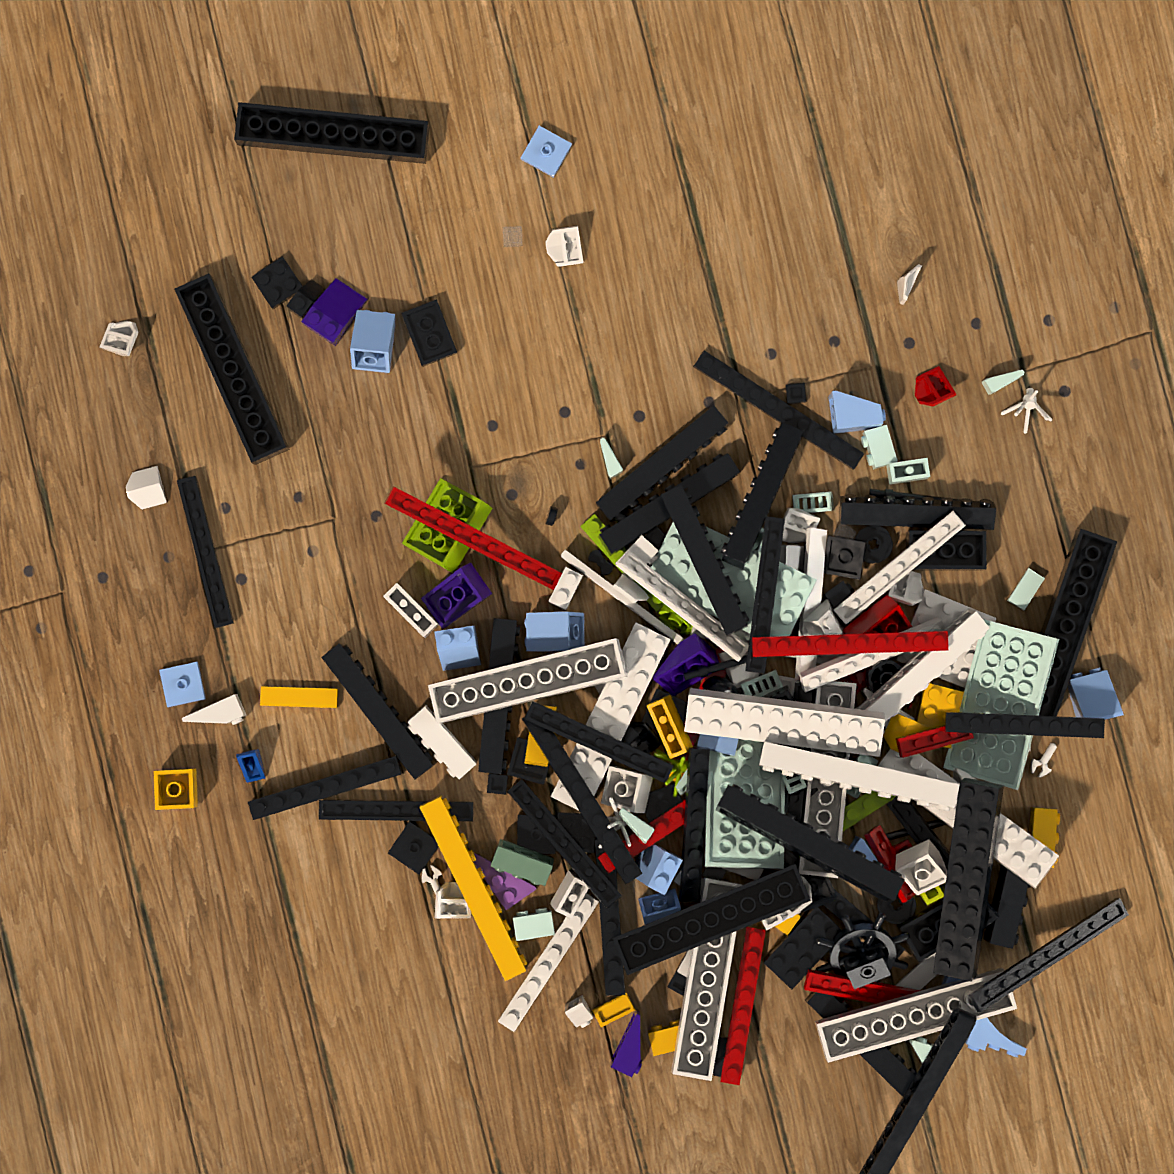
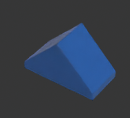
M259 749L236 754L247 783L265 779Z

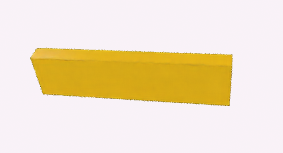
M261 686L260 706L338 708V689Z

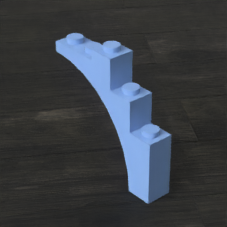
M944 976L942 985L961 979ZM987 1017L976 1020V1024L965 1042L968 1045L967 1048L979 1052V1049L985 1051L988 1043L989 1048L997 1051L1000 1048L1005 1049L1007 1054L1017 1058L1018 1055L1025 1056L1027 1050L1024 1046L1002 1035Z

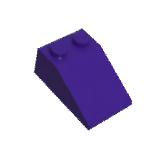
M335 278L312 305L301 322L304 326L336 346L355 319L357 310H361L368 299Z
M469 563L459 568L421 599L441 628L445 629L492 595V592L473 565Z
M694 633L676 646L653 675V680L672 696H676L703 679L696 677L685 681L683 673L696 670L699 666H710L719 663L717 654L711 646Z
M635 1009L610 1061L611 1068L630 1077L634 1073L638 1074L642 1066L640 1011L638 1009Z

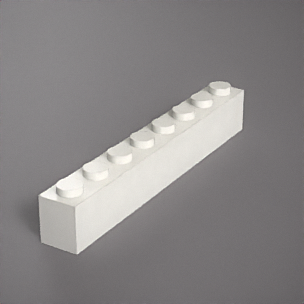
M968 608L944 630L948 631L949 651L919 652L857 709L884 712L886 724V721L896 716L905 704L912 702L918 692L925 690L934 678H938L948 665L954 664L958 656L968 651L977 639L984 637L989 626L975 610Z

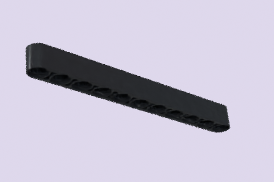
M958 1007L953 1010L859 1174L890 1173L976 1024V1015Z

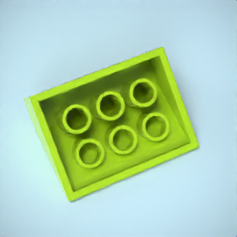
M441 478L426 501L427 504L479 531L493 509L484 501ZM415 520L402 542L406 547L451 573L457 570L470 548Z

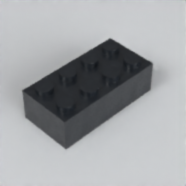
M907 531L906 549L928 531ZM986 531L957 532L913 570H986Z
M1002 864L991 905L1000 917L986 927L983 939L990 944L1013 949L1014 945L1018 943L1019 934H1017L1018 926H1021L1024 916L1021 913L1023 907L1027 905L1028 896L1026 892L1027 888H1030L1031 885Z
M943 900L909 918L904 923L897 925L901 934L909 933L910 938L905 942L918 962L936 953Z
M818 907L813 908L805 913L795 924L789 935H785L764 957L762 962L792 990L804 978L808 969L811 970L829 951V948L818 945L816 939L821 937L833 940L842 930Z

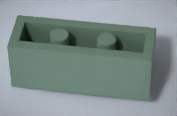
M500 839L492 858L491 867H494L499 872L505 871L518 879H527L535 885L545 886L553 867L554 858Z

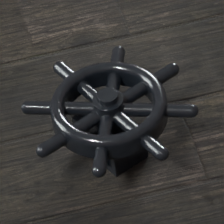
M884 913L878 914L874 924L860 923L853 925L850 917L844 915L842 921L846 928L840 931L833 940L821 937L816 939L818 945L829 948L830 962L816 967L815 971L827 972L833 969L837 975L849 977L854 989L872 982L881 983L880 979L891 975L890 970L893 966L901 969L908 968L907 962L896 959L895 945L908 940L910 935L905 932L891 937L881 927L886 918ZM867 936L864 942H861L859 937ZM875 938L882 941L872 945ZM852 940L854 946L846 945V943ZM887 948L886 955L884 956L881 950ZM840 951L849 954L838 959Z

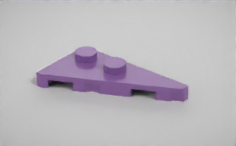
M474 853L477 859L474 861L477 868L481 867L485 875L484 879L490 885L505 910L537 889L536 886L523 879H518L510 873L495 870L494 867H491L489 860Z

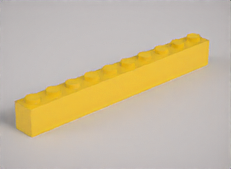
M442 795L420 805V809L504 980L507 981L525 972V965L528 962L524 954L520 955L517 950L520 946L515 936L511 937L509 933L511 928L506 919L503 920L500 915L502 909L499 903H494L491 897L494 893L490 885H485L483 881L485 875L481 867L477 868L474 862L477 860L472 850L469 851L466 846L468 840L465 834H460L457 828L460 824L456 816H451L449 812L451 808L447 798L443 799Z

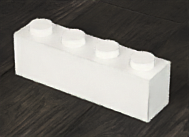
M427 705L422 707L408 720L410 724L408 728L415 735L419 734L422 738V744L427 749L431 748L435 752L434 757L438 762L446 764L448 767L446 770L453 778L457 777L460 779L477 764L474 757L443 723L436 722L435 714Z

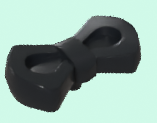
M597 549L590 552L588 561L594 562L600 567L601 575L611 574L614 564L608 562L602 556L601 550Z

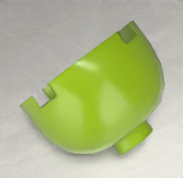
M664 604L661 607L658 615L660 614L659 620L673 631L675 628L681 630L680 634L688 635L691 633L693 626L667 605Z

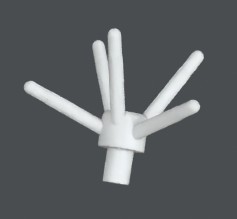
M1033 388L1026 389V395H1024L1022 402L1001 412V415H1005L1017 409L1014 415L1018 416L1023 408H1026L1024 434L1028 431L1030 409L1036 408L1045 420L1052 421V418L1038 405L1036 397L1038 390L1034 391Z
M609 797L616 816H607L608 820L611 821V824L607 827H614L615 831L621 828L625 841L630 847L631 843L625 829L626 822L620 817L613 798Z

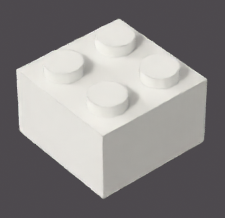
M609 766L601 804L611 806L609 797H612L616 807L619 809L624 808L633 813H645L653 777L635 770L619 766Z

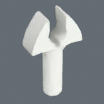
M1050 743L1040 760H1031V773H1034L1036 767L1042 764V771L1037 777H1043L1051 772L1047 763L1057 748L1054 743Z
M430 865L434 872L433 879L427 875L424 868L422 883L426 881L431 883L436 895V891L440 888L438 877L442 875V872L437 867Z

